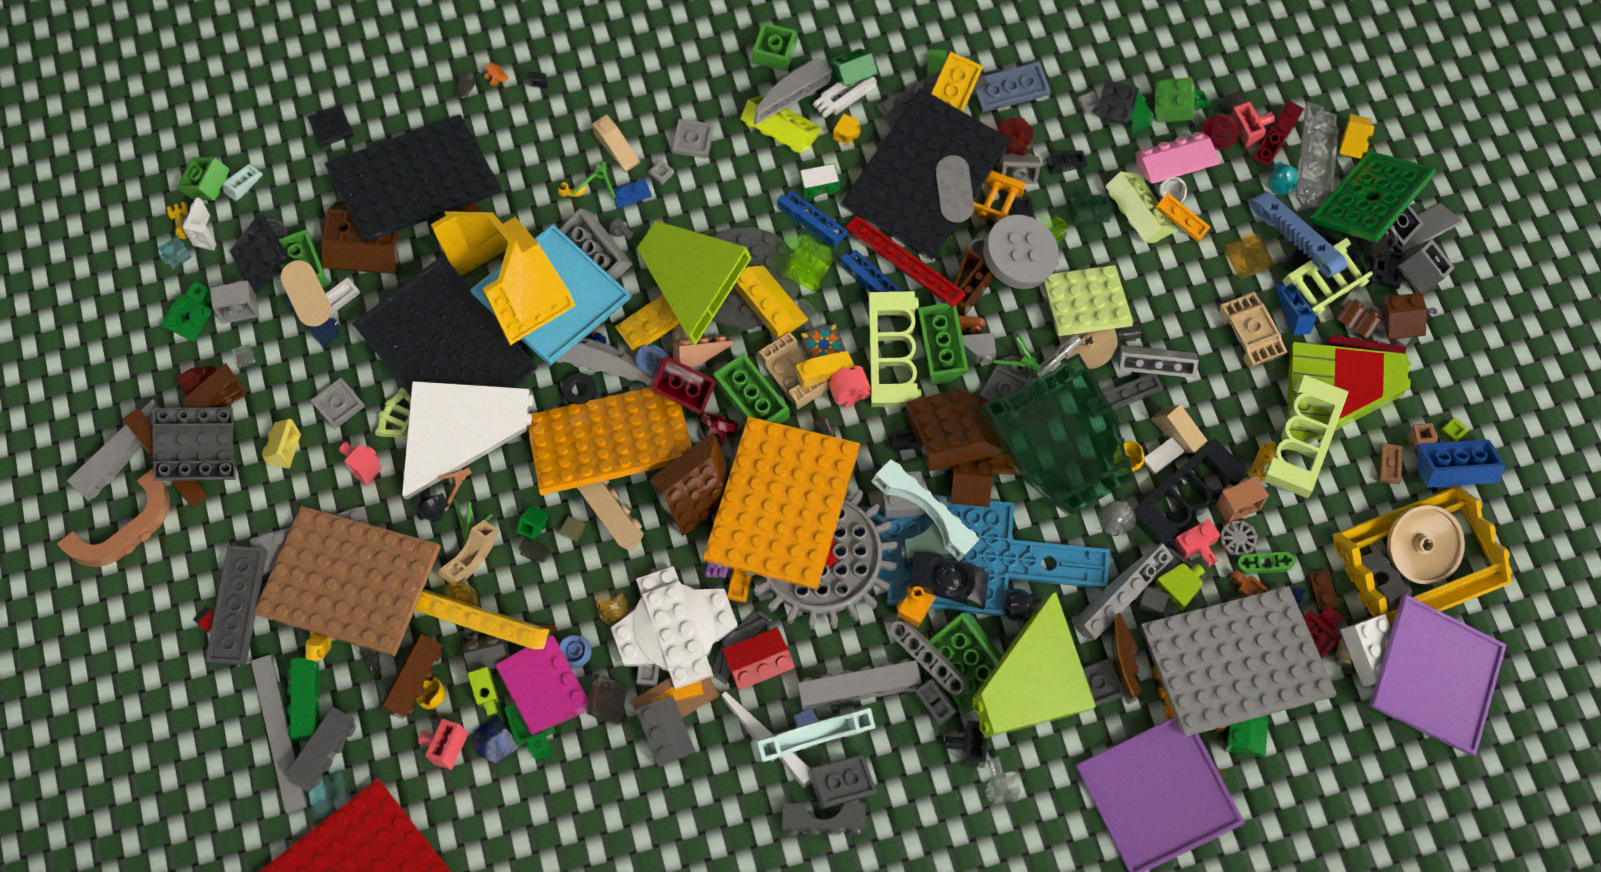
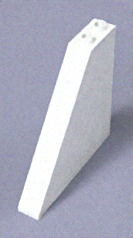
M413 382L402 493L404 499H409L441 481L442 479L438 478L440 475L454 473L526 432L528 425H531L532 414H529V406H533V395H530L529 389Z

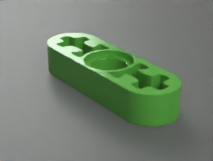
M1289 552L1245 554L1239 558L1236 567L1242 574L1287 572L1294 566L1295 558ZM1283 558L1286 561H1290L1287 566H1285L1284 562H1281ZM1261 559H1268L1271 562V566L1268 568L1263 567L1260 563ZM1244 560H1246L1248 564H1251L1248 568H1246L1245 565H1242Z

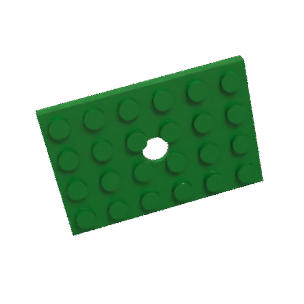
M1369 150L1310 217L1311 223L1377 243L1436 174L1435 168ZM1375 194L1380 195V198L1377 200L1366 199V197H1372Z

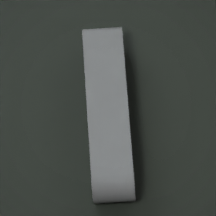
M896 621L891 625L890 633L892 637L948 692L957 695L965 694L969 690V680L912 624L906 621ZM902 625L905 629L903 635H901L899 632V628ZM915 639H917L919 643L916 649L913 647V641ZM929 652L933 656V659L930 663L927 660V655ZM943 666L947 669V674L945 676L941 674V669ZM957 680H959L961 683L960 690H957L955 688V683Z

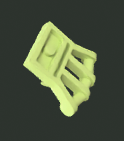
M402 387L394 397L385 402L384 410L380 411L378 415L379 423L378 428L375 430V435L381 437H400L407 441L410 410L397 405V403L404 398L411 405V397ZM394 410L408 416V418L404 422L390 416V413ZM386 421L401 427V430H386Z

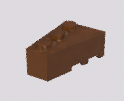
M967 247L955 281V285L966 294L956 305L957 312L961 316L967 315L995 279L985 259Z
M225 363L181 401L186 408H226L246 396L247 393L227 363Z

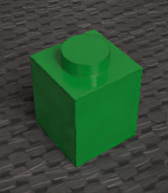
M530 506L519 519L517 533L535 540L545 529L548 513Z

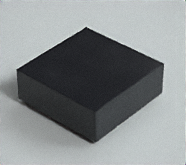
M528 72L527 77L530 87L547 88L548 80L546 73Z
M1030 197L1015 198L1013 200L1014 215L1033 216Z

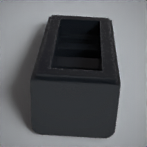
M1083 150L1050 152L1046 159L1050 174H1059L1088 166Z

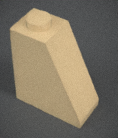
M1181 404L1163 407L1150 418L1169 438L1173 437L1185 451V454L1198 453L1204 448L1202 445L1207 442V439Z

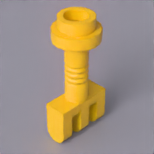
M184 201L181 202V209L178 204H174V211L171 206L167 207L170 219L176 218L178 227L175 229V233L180 239L188 238L183 229V215L189 214Z

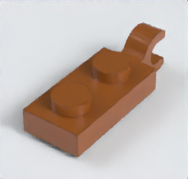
M1238 570L1229 578L1233 584L1240 586L1238 592L1244 597L1270 591L1252 575L1247 579Z

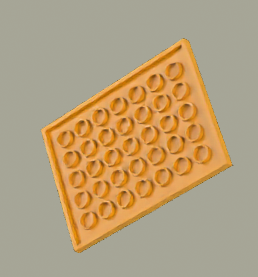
M651 387L590 400L584 404H572L533 413L531 425H528L540 495L668 466L692 448L681 405L650 391Z
M748 417L703 561L818 590L860 450V443Z

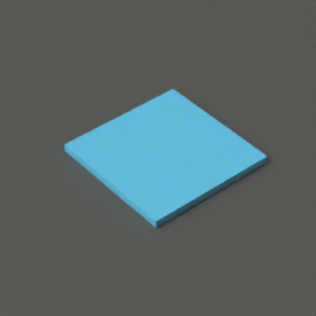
M554 224L534 239L539 243L569 290L576 306L521 339L549 366L628 302L632 296ZM502 265L470 289V292L493 314L494 312L482 288L498 278Z

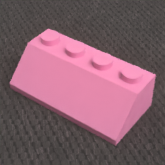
M1202 132L1193 133L1192 136L1186 138L1179 137L1169 143L1162 142L1155 147H1145L1141 151L1135 152L1138 173L1151 184L1220 164L1210 137Z

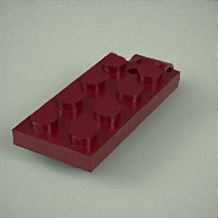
M1330 605L1326 607L1319 617L1310 610L1303 618L1321 659L1342 637L1334 630L1345 618Z

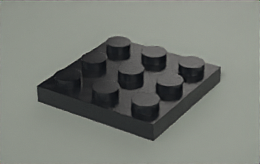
M262 214L256 216L229 251L254 293H260L288 258L286 251L265 215Z
M1313 226L1312 229L1332 246L1341 242L1319 227ZM1348 246L1346 248L1348 252L1346 253L1356 265L1362 254ZM1298 247L1284 268L1292 273L1311 261L1312 258H1308V253L1304 254L1303 249L1299 250ZM1348 267L1339 272L1344 280L1350 273ZM1318 269L1317 272L1332 293L1335 294L1340 287L1333 276L1327 277ZM1308 274L1303 276L1305 282L1322 292L1311 276H1308Z

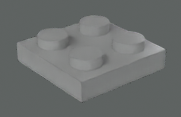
M679 119L672 153L708 159L714 124Z
M342 378L310 400L334 430L365 407L364 403Z

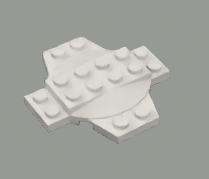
M674 566L637 578L636 581L642 598L633 612L611 627L623 665L650 666V664H656L661 669L669 671L675 690L713 677L707 659L712 645L738 627L725 590L692 589L683 585L677 577Z

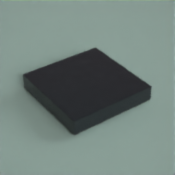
M341 104L308 116L320 148L354 136Z

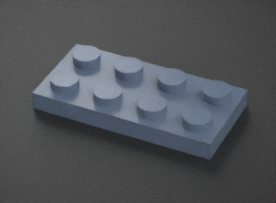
M1040 62L986 75L984 78L987 80V86L980 90L977 89L975 92L983 113L1048 96L1051 90Z

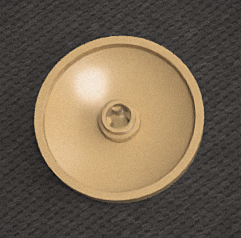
M1432 505L1414 506L1401 513L1393 522L1387 539L1389 559L1395 570L1405 579L1419 584H1435L1451 576L1460 565L1465 549L1464 534L1459 522L1445 509Z

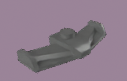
M755 611L722 639L721 648L712 668L713 677L727 685L731 673L722 649L757 635L768 624H771L772 619L760 611Z

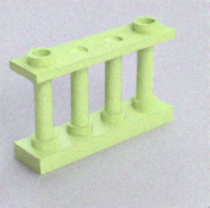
M1347 238L1333 247L1346 259L1347 267L1356 279L1352 284L1348 285L1340 273L1335 274L1333 277L1342 290L1333 294L1317 272L1318 268L1314 266L1312 260L1288 274L1282 280L1286 287L1292 283L1297 285L1312 306L1316 316L1326 310L1325 306L1356 286L1361 288L1369 283L1368 278L1373 275L1370 271L1363 276L1348 256L1346 248L1351 243ZM1308 274V276L1314 279L1327 297L1325 301L1320 304L1302 281L1304 275Z

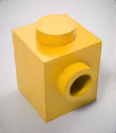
M843 114L833 130V139L850 146L854 138L857 139L860 135V121L854 116Z

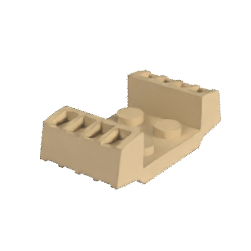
M1255 292L1221 304L1219 314L1224 324H1231L1246 352L1243 360L1249 369L1287 353L1281 339V334L1265 305L1259 300Z
M790 332L758 351L757 356L766 370L797 410L829 390L827 380L804 390L802 389L795 374L797 364L807 361V359L798 349L797 340Z

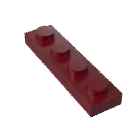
M1340 334L1330 335L1326 341L1327 346L1406 354V347L1395 343L1385 344L1377 340L1367 341L1358 337L1348 338Z

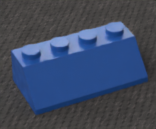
M1490 439L1417 445L1419 475L1427 488L1499 483L1506 466Z

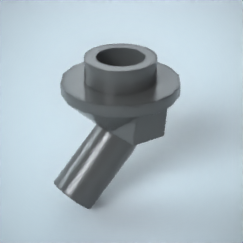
M615 219L611 222L610 232L613 236L621 237L625 235L628 239H631L634 235L627 228L626 221Z

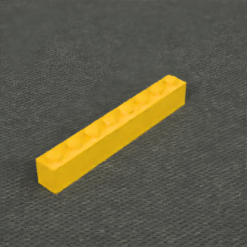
M423 589L415 611L531 649H544L549 629Z

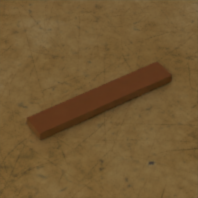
M137 408L122 419L153 458L152 424L140 408ZM196 480L171 481L191 508H194L208 498V495Z

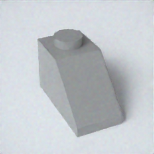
M994 333L962 336L967 357L976 363L981 362L982 364H988L995 360Z

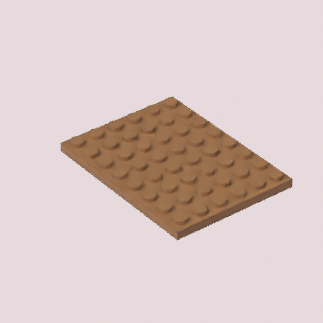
M301 506L256 605L254 614L395 657L441 546L437 543Z

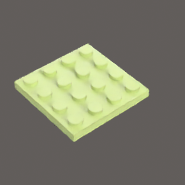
M1116 265L1054 273L1043 282L1058 336L1133 325Z

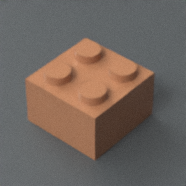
M1257 476L1253 478L1246 477L1239 482L1240 484L1236 486L1229 485L1222 490L1223 492L1219 496L1216 507L1226 524L1248 516L1263 507L1269 495Z

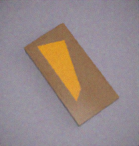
M671 678L634 698L630 703L636 711V709L653 702L674 696L683 718L718 698L720 694L710 678L676 690Z

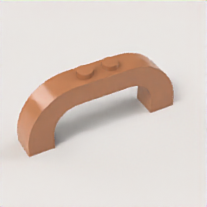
M153 468L138 479L137 482L147 494L145 509L105 542L97 545L86 544L72 531L57 544L71 559L84 566L101 567L118 561L126 554H130L138 544L148 540L151 534L166 519L170 508V494L166 484L163 481H154Z

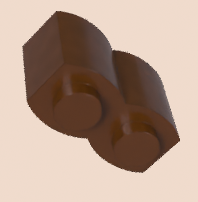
M1356 298L1354 300L1349 299L1336 319L1369 339L1382 321L1380 318L1381 314L1372 308L1370 311L1363 307L1364 303Z

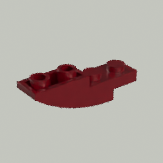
M1288 100L1253 159L1269 167L1287 141L1305 108Z

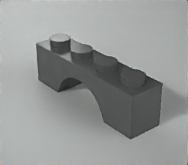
M844 803L840 813L827 820L814 818L806 811L803 804H782L783 833H787L789 836H797L799 832H807L810 836L820 835V832H828V835H840L841 832H849V835H861V832H865L866 829L865 803Z

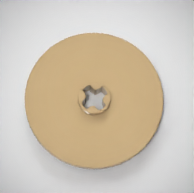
M1115 329L1076 334L1082 340V344L1077 346L1071 352V355L1065 357V359L1073 366L1081 369H1093L1104 365L1112 358L1117 348L1118 341ZM1073 334L1062 336L1061 344H1064ZM1092 339L1093 344L1086 345L1085 341Z

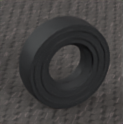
M574 373L568 376L562 386L563 396L571 405L584 404L594 400L597 392L595 381L585 373ZM576 384H584L587 390L585 394L577 396L573 394L572 388Z

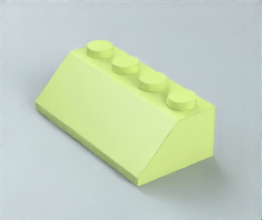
M1119 172L1106 185L1109 196L1117 202L1119 210L1129 219L1128 223L1139 233L1138 237L1141 241L1155 243L1178 230L1171 220L1155 208L1159 201L1139 173Z

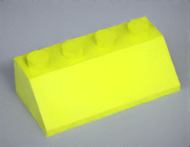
M761 95L747 101L741 120L747 126L761 130L762 134L776 138L775 140L778 143L790 146L791 150L800 153L808 150L822 131L823 127L788 108L755 125L753 124L755 111L765 96Z

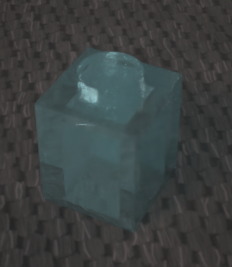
M178 236L158 247L162 253L159 257L165 265L169 263L172 269L192 258Z

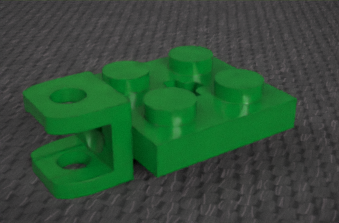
M197 282L190 286L185 294L186 296L181 293L178 294L160 324L162 327L193 343L213 310L208 308L212 302L211 292L207 287ZM189 314L190 319L183 322V316Z
M513 704L505 707L504 709L517 747L527 743L528 749L535 760L549 756L551 754V747L547 736L556 733L554 726L531 735L516 705Z

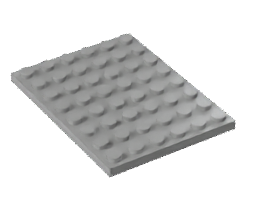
M1289 586L1143 623L1140 626L1184 737L1333 698L1337 694Z

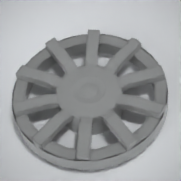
M1232 521L1222 529L1220 541L1222 547L1229 554L1242 556L1250 554L1255 549L1258 535L1254 527L1245 521ZM1236 525H1240V530H1237ZM1232 526L1234 532L1229 530L1228 527ZM1243 526L1248 528L1245 532H1243ZM1225 531L1231 534V536H1224ZM1251 531L1253 535L1247 536L1246 534ZM1247 539H1254V544L1247 541ZM1224 540H1230L1231 542L1226 545ZM1245 543L1251 546V548L1248 551L1245 546ZM1234 545L1236 547L1235 551L1231 550L1229 547ZM1239 547H1242L1244 552H1238Z

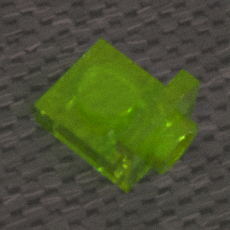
M1056 215L1053 217V228L1050 231L1058 243L1067 236L1068 226L1063 219Z

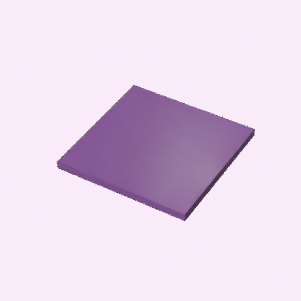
M1404 594L1400 599L1369 706L1470 756H1476L1506 644Z
M1176 716L1076 764L1129 872H1147L1245 824L1199 734L1184 737Z

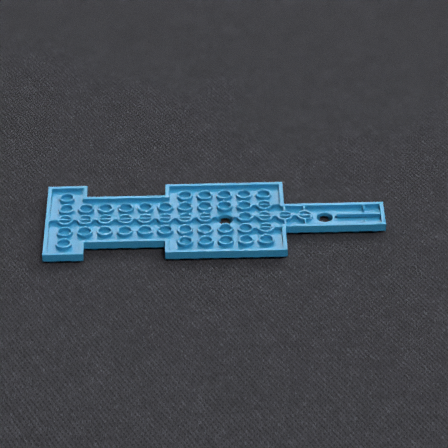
M932 495L937 501L939 498L946 497L948 511L952 515L957 516L962 524L968 529L973 530L979 538L978 542L960 561L957 559L954 561L972 563L988 572L989 577L984 610L938 596L930 609L1005 617L1003 601L1007 594L1009 579L1105 589L1108 586L1110 549L1012 540L1014 503L990 501V507L951 504V497ZM858 506L864 512L870 509V507ZM880 508L879 512L870 518L874 525L878 526L888 521L892 524L890 530L879 534L881 543L897 542L898 546L897 550L882 552L883 561L897 563L896 571L880 569L878 578L890 584L887 605L897 606L902 598L905 600L908 595L906 590L910 583L912 564H906V558H902L901 546H904L905 539L920 535L934 521L926 512H924V516L885 519L884 508ZM842 512L840 513L839 519L844 517V514ZM838 530L834 535L836 537H843L845 533ZM856 530L854 532L858 537L865 534L863 530ZM858 548L855 550V553L857 555H863L865 554V550L862 548ZM843 549L835 551V554L838 556H843L846 553ZM1046 557H1051L1057 563V566L1054 570L1048 571L1042 567L1041 561ZM842 567L836 570V573L839 575H843L847 572L846 569ZM864 567L856 569L858 574H864L867 571ZM825 569L823 570L822 576L827 573ZM805 588L797 590L799 595H805L808 592Z

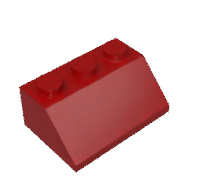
M778 627L722 649L738 690L795 668Z

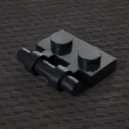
M1373 249L1369 259L1371 263L1370 269L1367 270V273L1370 271L1373 273L1368 278L1369 284H1375L1376 278L1381 279V286L1399 290L1402 273L1397 266L1403 261L1406 254L1387 250L1385 256L1380 255V249ZM1378 264H1384L1383 270L1377 269Z

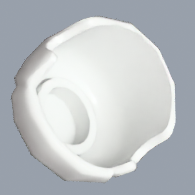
M1180 177L1166 179L1160 184L1159 195L1163 198L1168 192L1182 203L1186 198L1187 186Z

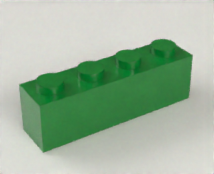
M306 657L291 659V665L288 666V676L291 677V685H288V696L291 697V704H288L287 707L288 716L290 717L287 732L288 736L295 742L309 741L320 726V662L318 660H308Z

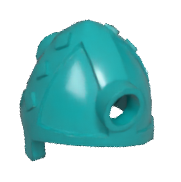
M1282 161L1277 162L1273 166L1274 171L1269 177V188L1273 193L1279 195L1290 193L1299 184V172L1293 166L1283 164Z

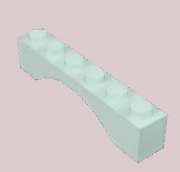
M890 459L872 479L871 482L885 495L907 499L923 509L938 527L943 539L944 548L958 561L978 542L979 538L975 532L962 524L957 516L952 515L943 503L938 502L932 496L929 490L920 486L913 476L908 475L899 463Z
M861 708L751 741L755 761L765 762L815 744L857 734L876 727L871 708Z

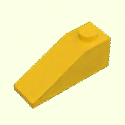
M848 351L815 357L796 365L795 374L804 390L831 379L830 376L843 368L849 367L850 370H853L855 365Z

